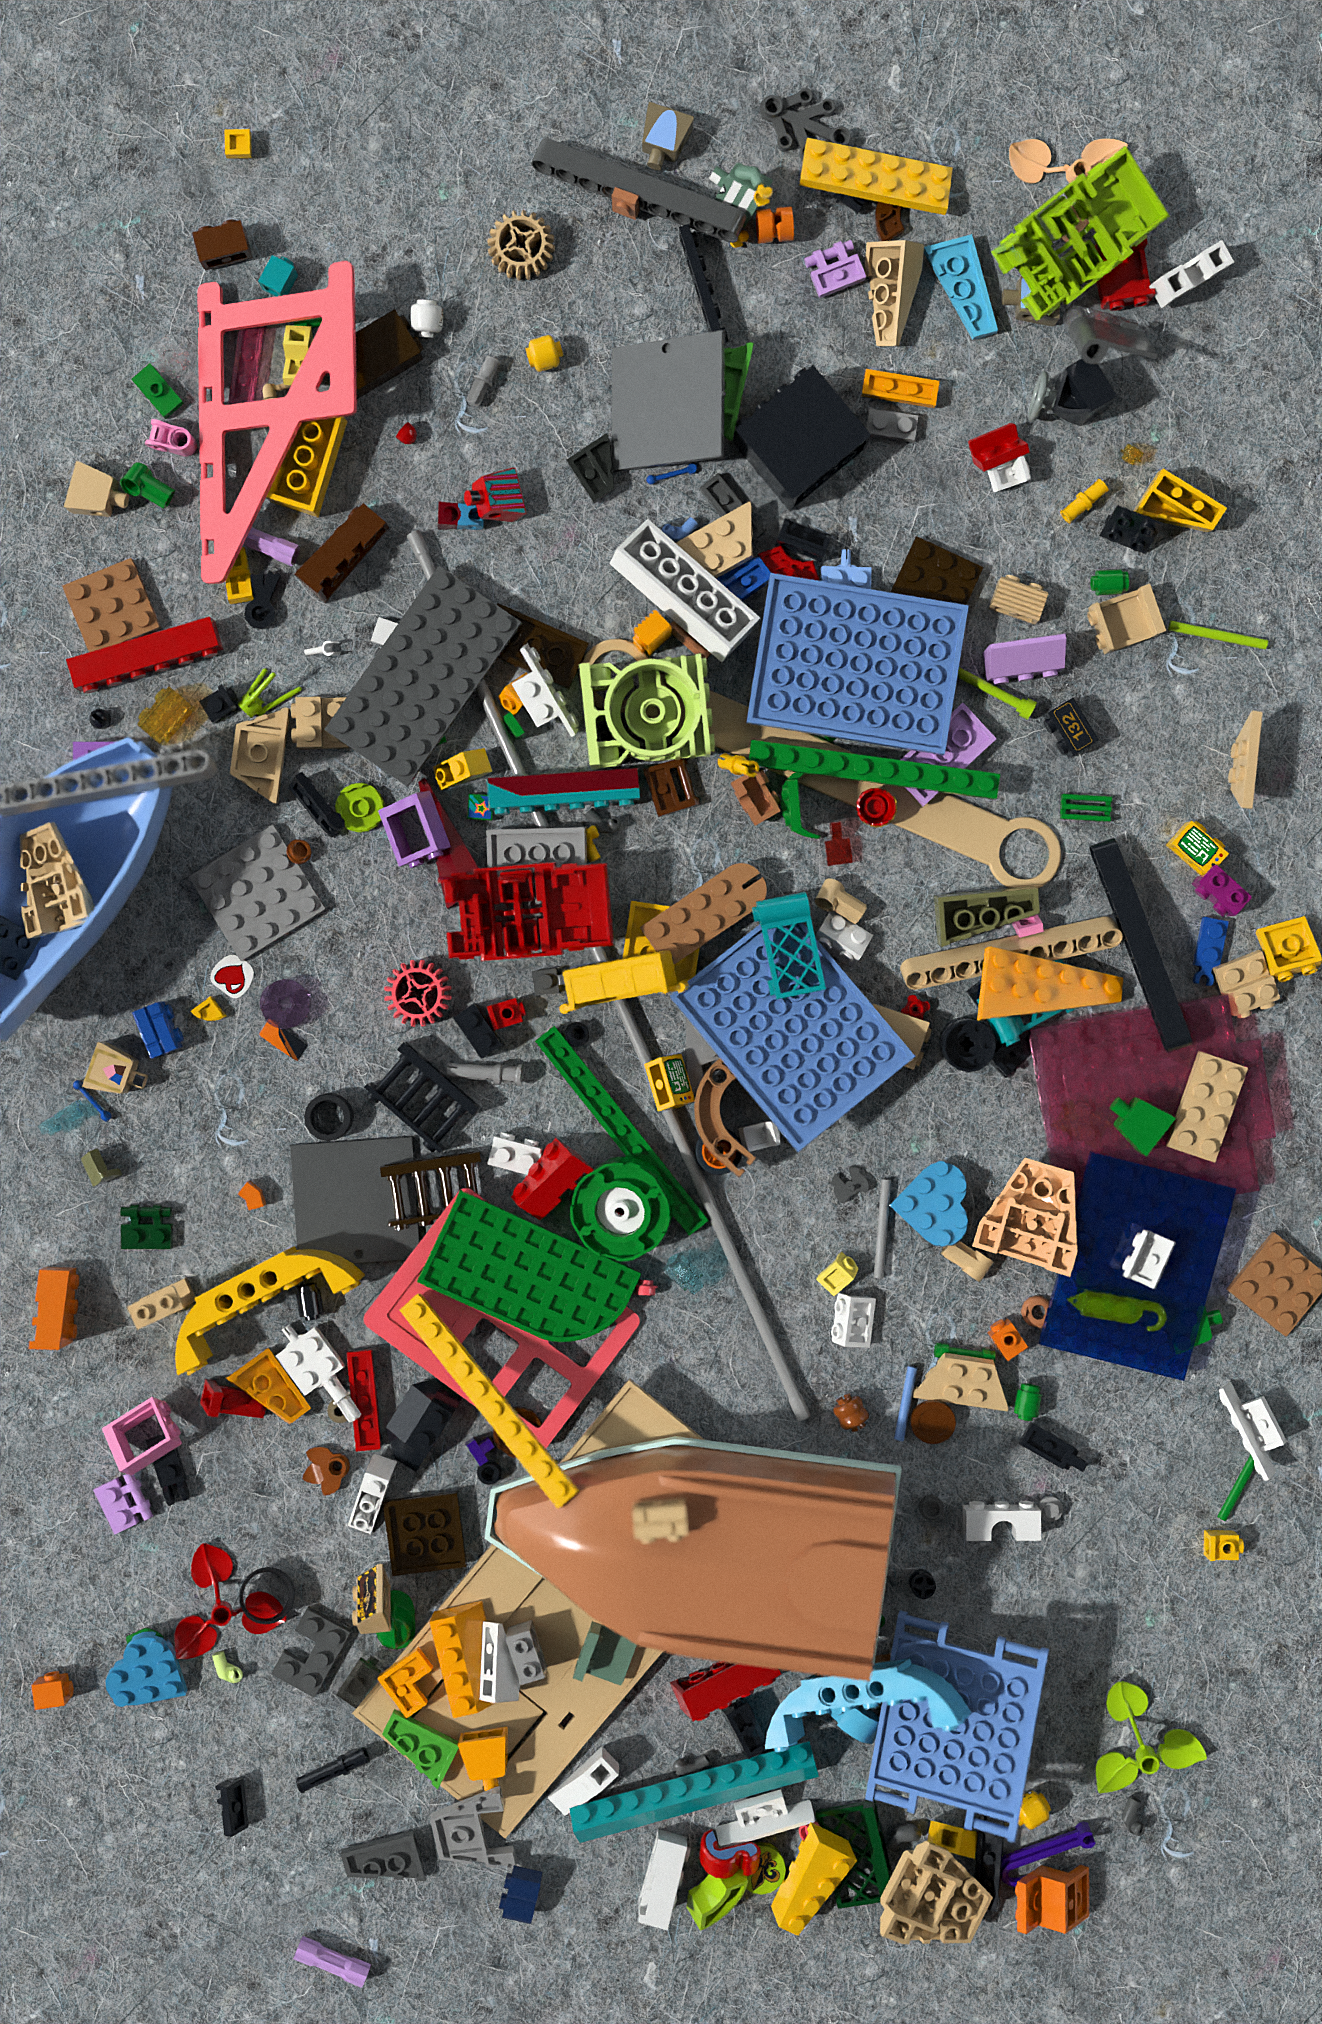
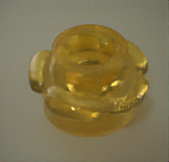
M1127 444L1124 449L1120 450L1123 453L1121 459L1134 466L1136 462H1142L1141 458L1144 453L1134 446Z

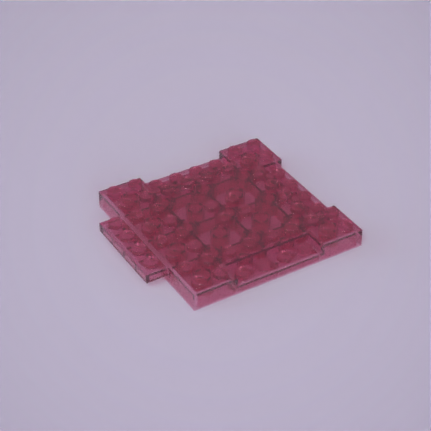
M1227 994L1178 1002L1192 1038V1045L1169 1053L1164 1049L1149 1007L1029 1029V1040L1050 1165L1074 1172L1076 1223L1113 1217L1115 1214L1204 1198L1215 1199L1260 1190L1252 1142L1276 1137L1261 1039L1236 1042ZM1198 1051L1248 1067L1215 1162L1165 1146L1173 1123L1147 1157L1137 1152L1113 1125L1119 1115L1110 1109V1105L1117 1097H1120L1128 1104L1134 1097L1139 1098L1175 1117Z

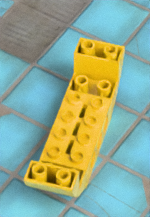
M293 1246L195 1298L197 1303L187 1314L179 1331L175 1353L177 1374L180 1375L186 1372L187 1375H190L208 1364L207 1359L212 1357L213 1354L203 1333L216 1327L215 1321L220 1325L238 1315L236 1310L241 1314L260 1303L259 1298L264 1302L282 1292L280 1287H283L285 1291L302 1282L303 1275L308 1279L322 1271L332 1292L335 1294L341 1290L342 1294H345L361 1284L360 1279L365 1274L353 1263L339 1255L315 1249L297 1250Z

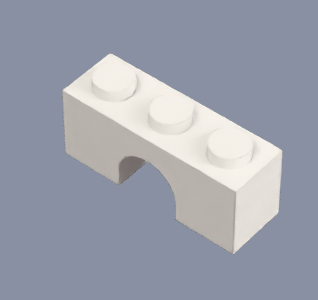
M1221 240L1189 262L1161 276L1149 287L1150 289L1155 288V298L1160 307L1163 308L1225 270L1234 263V260Z
M972 1501L969 1502V1505H963V1536L966 1541H991L992 1528L1000 1521H1008L1012 1524V1535L1016 1541H1041V1510L1037 1505H1034V1502L1020 1501L1019 1505H1009V1502L996 1501L994 1505H984V1502Z

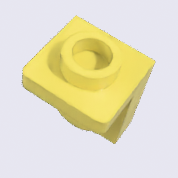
M840 1252L835 1261L823 1270L816 1280L835 1296L854 1280L859 1268L851 1257Z

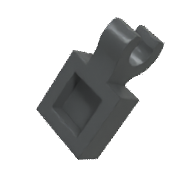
M557 968L532 971L535 996L560 993L559 985H564L565 982L563 974L558 975Z

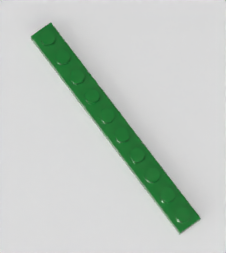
M751 740L749 760L757 762L761 768L993 800L997 799L1000 774L757 740Z
M553 1026L535 1041L625 1156L642 1160L660 1173L672 1193L673 1216L686 1233L690 1236L708 1222V1218L559 1030Z

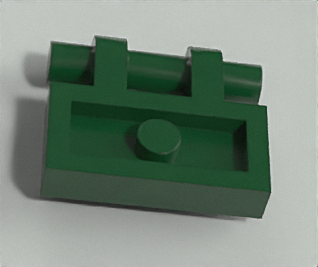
M139 1204L121 1207L120 1216L130 1217L131 1223L121 1224V1249L173 1248V1223H163V1217L172 1216V1207H163L162 1204H154L153 1207H140ZM141 1217H152L153 1223H141Z

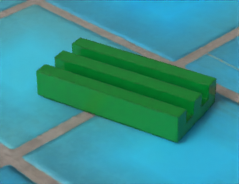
M1061 794L1060 819L1111 822L1112 797ZM1066 800L1105 802V806L1066 804ZM1066 809L1104 812V816L1066 814Z

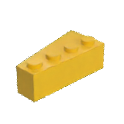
M810 1822L807 1828L808 1835L806 1839L802 1840L798 1847L800 1852L796 1860L792 1861L789 1866L790 1873L787 1879L782 1881L771 1905L778 1926L797 1936L857 1862L848 1840Z

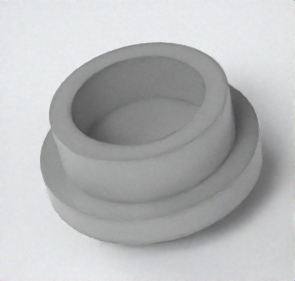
M1044 1497L1038 1504L1041 1510V1518L1045 1521H1056L1063 1513L1062 1503L1056 1497Z

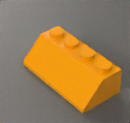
M482 1601L434 1611L429 1622L453 1718L476 1714L495 1704L480 1700L483 1621H487Z

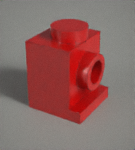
M517 998L487 1006L494 1030L524 1022L523 1016L527 1015L523 1001L518 1002ZM507 1008L512 1011L510 1018L503 1016V1011Z

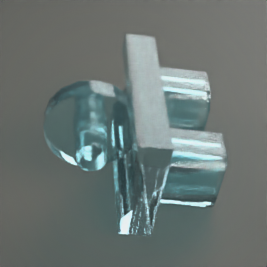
M682 1252L672 1255L668 1259L667 1265L662 1268L684 1291L688 1289L694 1295L704 1287L700 1280L703 1274Z

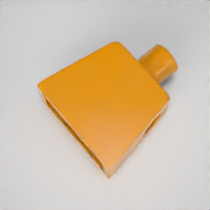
M508 1727L461 1733L458 1747L469 1779L471 1781L483 1780L485 1791L498 1787V1777L505 1776L508 1765Z

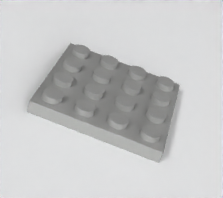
M271 825L189 876L197 892L242 962L327 910L300 865L291 862L287 857V844L275 825Z
M586 827L486 830L487 868L556 862L557 867H562V864L571 863L587 865ZM534 867L531 868L533 869L535 899L522 902V909L543 907L542 901H537ZM497 870L498 877L503 870ZM502 902L495 904L494 909L495 911L514 910V903ZM543 912L523 914V918H537L539 926V919L543 918ZM514 915L495 916L496 922H502V929L507 920L515 919Z

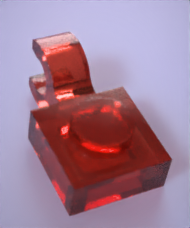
M841 821L829 823L831 841H824L827 866L853 863L850 838L842 839Z

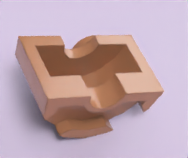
M762 769L759 772L752 770L751 772L757 774L754 777L743 775L731 782L739 803L745 813H748L751 822L755 826L781 811L778 807L781 801L774 790L769 792L766 786L769 780Z

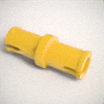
M1097 479L1083 493L1079 492L1076 495V499L1060 511L1062 518L1071 524L1085 510L1089 511L1093 507L1092 504L1109 491L1107 485L1101 479Z
M723 753L720 757L725 760L718 758V766L721 769L730 770L732 774H744L754 777L757 774L751 771L759 772L758 763L747 760L744 756H732Z

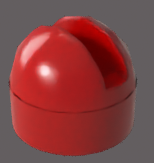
M407 422L395 437L404 444H412L417 438V432L414 426Z

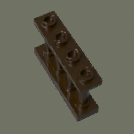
M479 1150L380 1166L381 1177H387V1181H390L396 1218L388 1220L389 1227L394 1226L395 1230L410 1228L409 1224L418 1222L419 1226L432 1225L434 1220L438 1219L443 1212L430 1213L425 1181L426 1170L436 1169L437 1173H440L445 1208L453 1199L449 1172L452 1171L451 1166L461 1165V1168L465 1171L467 1188L472 1189L478 1194L474 1167H476L477 1162H481ZM412 1173V1177H415L420 1215L405 1217L400 1179H402V1174Z

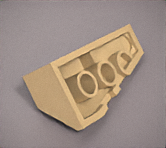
M907 240L867 242L864 269L866 277H869L871 288L868 291L869 300L873 301L874 307L872 320L876 346H899L922 272L924 244Z

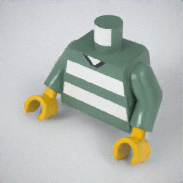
M736 163L730 173H727L716 166L709 180L721 187L715 198L716 201L736 207L745 213L747 218L743 225L744 228L756 212L758 206H763L770 202L768 197L772 195L770 186L773 180L761 174L758 167ZM741 230L737 241L730 243L733 248L742 247L743 242L748 240L749 235L747 231Z

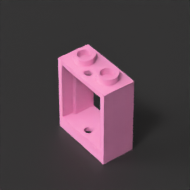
M151 1397L102 1428L120 1472L134 1475L182 1444L179 1437L181 1434L180 1429L172 1421L169 1415L171 1409L164 1400ZM156 1414L166 1439L135 1458L125 1432Z

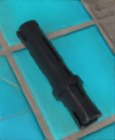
M362 1747L346 1756L342 1754L338 1756L337 1760L301 1777H297L296 1785L300 1793H304L342 1774L344 1776L350 1774L351 1770L370 1762L368 1751L365 1747Z

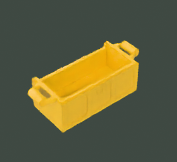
M669 950L579 966L563 972L568 1002L562 1004L559 1010L561 1013L566 1014L588 1005L658 992L666 994L677 991L681 993L689 988V983L687 981L677 983L672 955Z

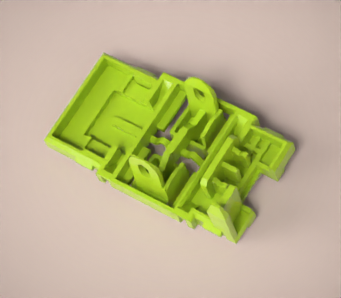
M1127 146L1119 149L1103 163H1098L1087 172V176L1084 173L1077 176L1075 180L1063 187L1024 218L1022 222L1014 226L1016 232L1006 236L999 242L1000 245L991 251L1003 274H1006L1015 267L1025 280L1031 292L1023 297L1021 301L1025 308L1029 309L1036 321L1045 315L1049 316L1060 307V303L1063 302L1066 305L1072 302L1133 253L1132 246L1136 247L1147 238V234L1170 217ZM1072 206L1082 221L1086 218L1089 221V224L1079 233L1075 229V226L1079 224V219ZM1091 228H1093L1096 232L1094 235H1092V238L1098 245L1099 249L1101 250L1107 261H1103L1101 259L1099 253L1097 252L1091 240L1083 241L1081 238L1084 235H1086ZM1066 234L1069 240L1062 247L1054 251L1052 241H1057ZM1071 245L1073 246V248L1064 256H1062L1061 258L1058 257L1059 254L1066 251ZM1087 280H1090V281H1089L1087 284H1085L1082 288H1081V286L1079 285V284H1083V283L1086 282Z

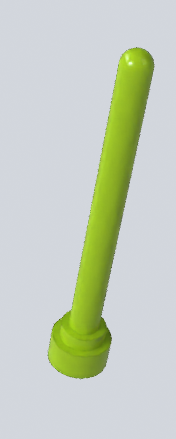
M960 667L958 669L957 677L1011 705L1016 708L1019 716L1026 720L1029 719L1037 704L1036 701L1030 698L1027 700L1024 698L1019 699Z

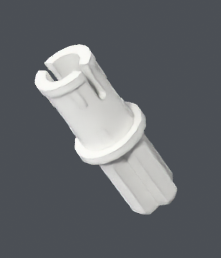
M336 1374L322 1382L333 1398V1404L338 1405L348 1422L351 1423L361 1416V1412L349 1396L351 1393L346 1392Z

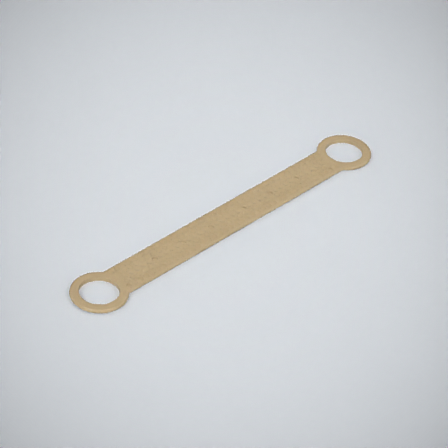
M609 639L593 646L586 653L581 664L590 663L592 665L600 656L611 651L625 652L637 662L649 658L645 652L642 654L630 641ZM579 669V683H580V687H581V690H582L581 676H580V669ZM660 673L661 685L670 689L680 703L681 718L676 730L680 731L685 719L684 703L677 691L666 684L665 673ZM710 690L709 702H706V709L711 708L713 723L712 727L708 728L709 734L714 733L715 747L734 755L744 756L747 760H749L751 740L855 754L809 733L746 723L748 706ZM593 692L595 707L605 711V699L597 692ZM628 699L623 700L621 713L625 712ZM654 706L646 710V715L652 719L657 718L660 714V710ZM768 769L786 778H789L793 773H795L790 771ZM803 774L798 779V783L857 808L856 802L860 794L865 790L881 788L889 791L897 802V813L890 823L988 865L994 877L1008 888L1026 886L1040 888L1054 877L1061 861L1059 840L1048 825L1035 818L1018 817L1006 820L942 792L936 794L925 806H922L905 787L812 774ZM1018 829L1035 831L1043 837L1048 846V863L1045 869L1032 879H1017L1009 875L1001 865L999 849L1004 838L1012 831Z

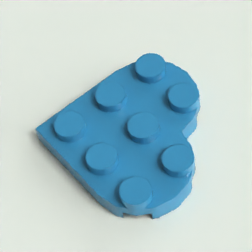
M938 1161L929 1165L889 1205L926 1241L934 1246H954L967 1233L969 1221L966 1211L961 1206L966 1197L967 1183L960 1169L951 1163Z
M142 1632L132 1637V1640L125 1648L123 1659L117 1661L109 1670L105 1681L106 1690L110 1697L113 1698L116 1706L141 1705L186 1695L187 1686L179 1661L176 1659L175 1648L169 1639L166 1641L162 1637L155 1636L156 1632Z

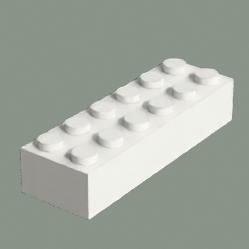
M649 519L640 525L616 549L610 562L612 567L721 662L748 637L760 620L756 613Z

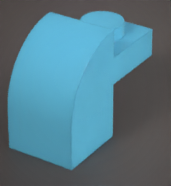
M859 1705L854 1706L855 1709L844 1712H840L839 1708L830 1709L831 1712L828 1714L838 1722L837 1726L860 1742L873 1744L877 1735L879 1717L869 1708L864 1709L863 1706Z

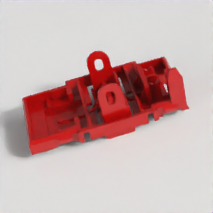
M556 862L478 868L473 869V874L461 872L451 873V876L438 877V883L444 882L445 902L453 903L459 901L461 931L447 932L449 958L466 960L475 959V956H481V961L563 955L564 949L580 951L588 947L614 945L607 863L588 865L571 863L562 864V867H557ZM534 867L537 901H542L543 907L522 909V902L535 899L533 869L531 868ZM497 870H503L498 877ZM502 902L514 903V910L495 911L494 905ZM543 912V918L539 919V926L537 918H523V914ZM514 915L515 919L507 920L502 931V922H496L495 916ZM541 941V953H532L540 948Z

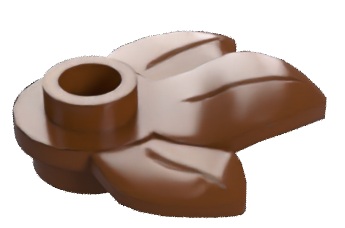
M322 1446L307 1450L306 1455L312 1463L304 1472L302 1479L312 1484H321L324 1496L335 1493L341 1485L342 1478L350 1470L349 1459L340 1453L333 1454L328 1448ZM334 1462H340L342 1464V1468L336 1469L334 1467Z

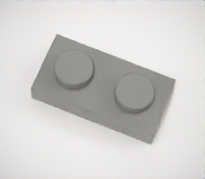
M869 408L866 429L871 434V437L914 443L918 415Z

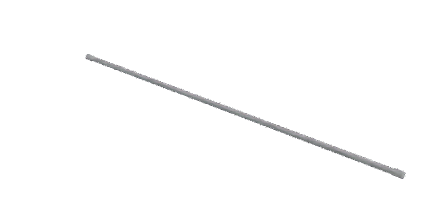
M416 530L409 533L407 538L427 580H429L436 568L421 531ZM483 679L476 691L513 775L526 776L525 769L485 679ZM542 808L535 809L534 813H530L537 829L550 828ZM603 946L590 947L596 963L609 961ZM615 1000L613 1002L647 1076L644 1064L653 1061L627 1000ZM675 1109L662 1111L787 1393L797 1421L805 1420L811 1416L809 1409L797 1388Z

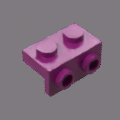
M1213 865L1205 875L1197 876L1191 883L1196 888L1194 890L1195 893L1204 900H1210L1214 904L1213 909L1223 917L1225 915L1227 917L1236 916L1252 898L1218 865Z

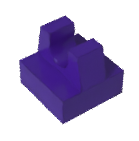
M473 1437L465 1442V1445L479 1466L488 1461L484 1454L494 1448L488 1437L478 1443Z

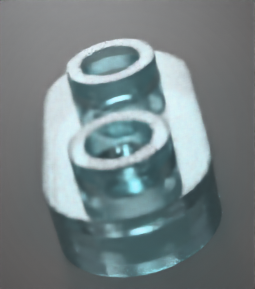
M77 1100L43 1121L37 1127L42 1135L48 1133L49 1136H53L63 1129L61 1125L68 1120L73 1123L84 1116L82 1111L86 1108L81 1100Z

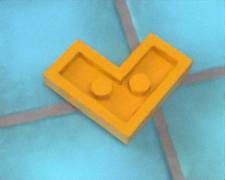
M417 1647L378 1675V1681L406 1718L427 1705V1698L415 1682L433 1669V1665L421 1649Z

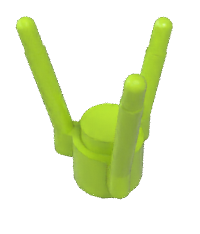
M264 668L249 690L241 697L242 700L238 705L251 718L256 714L262 716L266 711L299 693L302 688L297 687L262 707L261 705L264 701L259 695L276 676L272 672L258 687L267 673V669Z

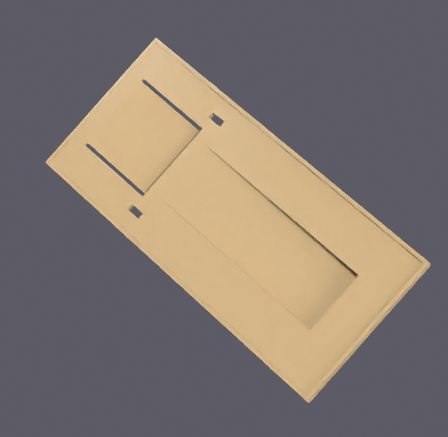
M629 1378L559 1464L599 1450L678 1436L705 1439ZM491 1544L436 1611L482 1601L487 1621L502 1623L505 1634L508 1627L532 1620L547 1664L545 1678L523 1685L520 1684L519 1701L495 1703L479 1713L453 1718L443 1681L428 1699L427 1705L420 1709L414 1719L459 1741L461 1733L508 1727L509 1755L543 1711L548 1712L508 1760L505 1776L498 1777V1784L501 1787L504 1800V1811L480 1814L481 1819L506 1838L663 1651L637 1645L622 1685H617L586 1673L583 1681L574 1679L575 1665L591 1622L602 1623L590 1617L546 1579ZM430 1619L393 1663L395 1664L417 1647L421 1649L433 1665V1669L415 1682L425 1697L431 1693L443 1678L429 1623ZM378 1681L352 1714L395 1748L382 1733L394 1709L400 1712L401 1710ZM571 1712L574 1716L563 1727L560 1722ZM458 1749L440 1786L458 1801H462L485 1792L483 1788V1780L471 1781L469 1779L460 1750Z

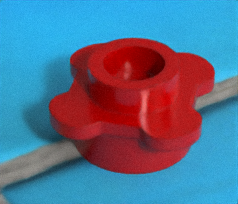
M916 995L908 996V1002L901 1009V1013L924 1021L923 1016L930 1009V1004L927 1001L917 999ZM914 1007L918 1008L916 1012L913 1011Z

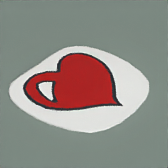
M228 955L213 968L210 980L217 988L231 998H239L250 987L254 971L245 960L242 962L238 956Z

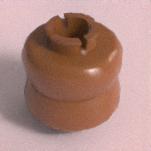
M849 1393L844 1395L845 1399L840 1397L836 1400L838 1404L834 1406L833 1412L839 1419L842 1429H851L852 1432L858 1431V1426L860 1429L866 1426L864 1422L869 1418V1413L863 1407L862 1399L859 1396L851 1397Z

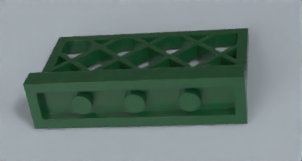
M864 1800L861 1803L816 1810L817 1822L820 1827L842 1838L844 1837L837 1833L842 1823L853 1829L854 1832L848 1841L852 1850L860 1854L857 1862L845 1878H843L841 1884L834 1890L838 1909L880 1903V1898L892 1876V1870L876 1801ZM860 1811L862 1820L858 1826L846 1819L850 1812ZM832 1815L839 1820L834 1830L824 1824V1816ZM857 1833L867 1839V1845L863 1850L852 1843ZM863 1857L873 1864L869 1874L857 1867ZM854 1871L865 1878L860 1888L848 1881ZM868 1882H871L878 1887L879 1894L870 1896L863 1889ZM844 1885L856 1892L853 1898L842 1900L840 1891Z

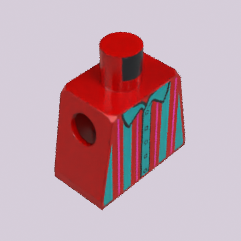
M516 468L484 475L472 483V490H467L464 493L465 504L467 506L476 505L481 519L515 522L527 514Z

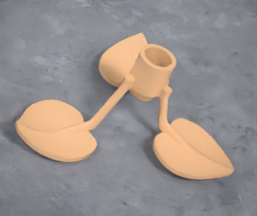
M1028 139L1010 145L1009 159L1016 176L1026 183L1039 182L1043 172L1053 173L1061 171L1066 172V179L1070 183L1082 173L1087 176V172L1098 163H1103L1122 147H1128V144L1116 139L1094 140L1082 151V159L1076 160L1071 166L1066 164L1060 167L1047 168L1046 166L1051 161L1049 147L1043 141ZM1072 206L1079 219V224L1075 226L1079 233L1089 224L1087 218L1082 221ZM1066 234L1061 237L1065 243L1069 240Z

